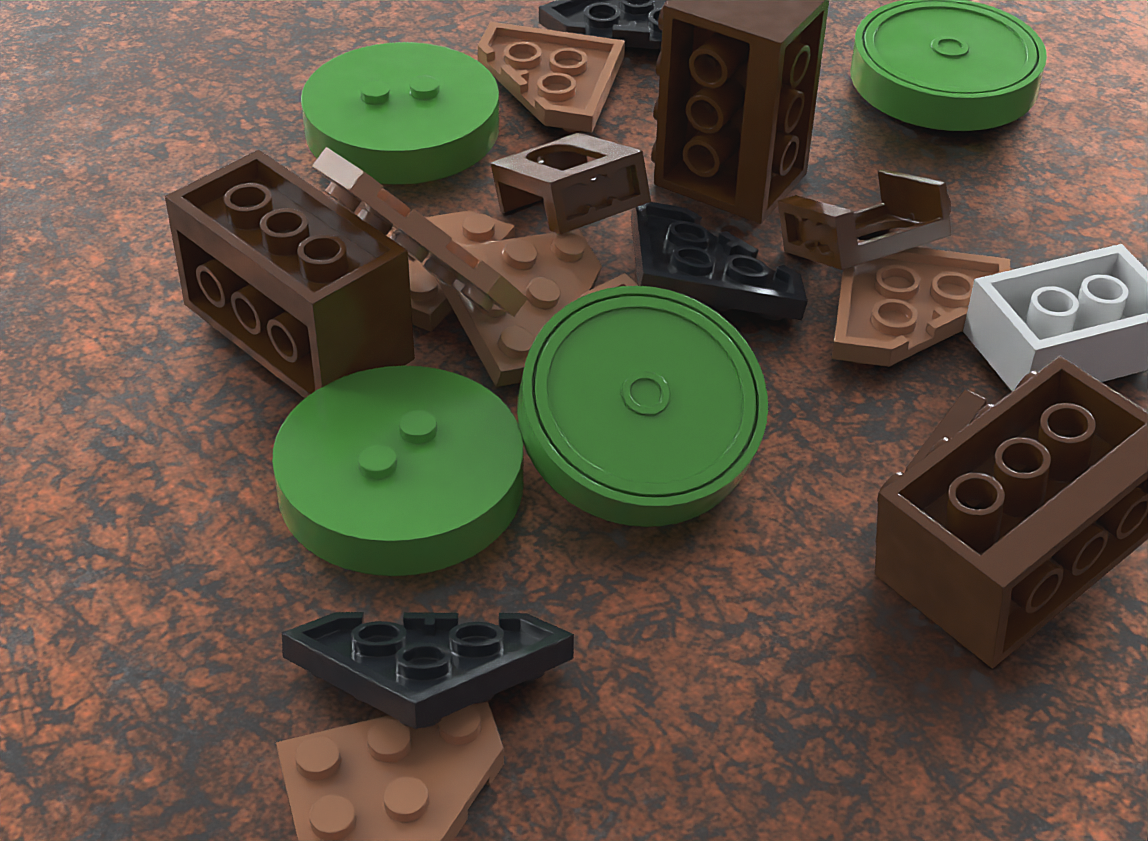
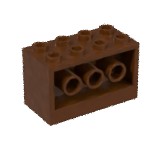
M667 0L664 3L658 19L659 29L662 30L661 52L656 63V74L660 77L659 96L653 111V117L657 121L656 141L651 151V161L655 163L654 185L759 224L765 221L778 206L777 200L784 199L807 174L829 0Z
M259 149L165 196L184 305L304 398L317 389L323 388L344 376L373 368L405 366L415 359L408 250Z
M1062 356L1057 357L1039 372L1032 371L1028 373L1018 383L1014 391L995 405L988 404L978 411L970 424L953 437H945L937 441L925 458L905 473H895L883 484L877 497L875 575L993 669L1148 540V412Z

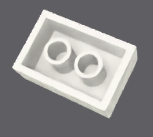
M1122 244L976 278L974 279L963 332L1011 391L1015 390L1025 375L1032 371L1039 372L1059 356L1070 361L1100 382L1148 370V270Z

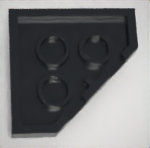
M555 0L539 6V24L548 30L624 40L625 47L661 49L662 30L659 29L658 19L661 8L667 0Z
M649 202L632 209L631 227L638 286L674 291L695 299L715 311L737 309L755 312L760 317L769 320H781L783 318L803 319L808 300L799 273L785 265L778 266L776 271L771 269L765 263L756 259L758 249L727 231L719 233L718 237L713 235L706 228L700 226L702 217L685 207Z
M335 612L281 632L283 658L311 672L315 677L324 679L346 691L357 700L366 702L394 717L403 725L414 729L436 725L447 715L472 704L487 702L495 694L523 681L538 679L546 671L574 659V634L527 613H499V625L487 622H467L459 625V613L404 612L403 625L388 621H375L364 624V612Z

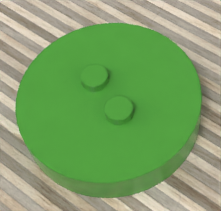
M900 0L872 11L860 22L855 33L850 73L852 82L860 95L871 105L889 116L926 128L948 131H975L1008 124L1025 115L1034 106L1040 91L1047 52L1041 38L1030 26L1017 17L995 7L970 0Z
M396 42L355 49L341 54L319 67L309 77L302 90L301 104L305 139L313 155L318 158L327 147L366 172L380 184H416L442 179L459 173L480 161L492 149L499 134V90L495 78L484 65L474 58L443 46L415 42Z
M620 286L603 289L578 298L558 311L543 326L536 336L525 362L518 395L517 415L523 444L529 458L544 480L568 502L591 515L614 523L643 527L665 526L680 523L707 512L724 500L739 484L754 458L764 435L768 415V394L761 367L748 343L725 318L713 309L686 295L666 289L647 286Z
M388 366L360 371L339 378L323 388L317 389L292 410L280 427L273 447L272 462L279 509L290 532L306 549L316 556L339 567L365 574L382 576L416 575L458 564L488 547L507 529L517 513L523 495V438L519 424L511 410L496 394L478 382L465 376L436 368Z

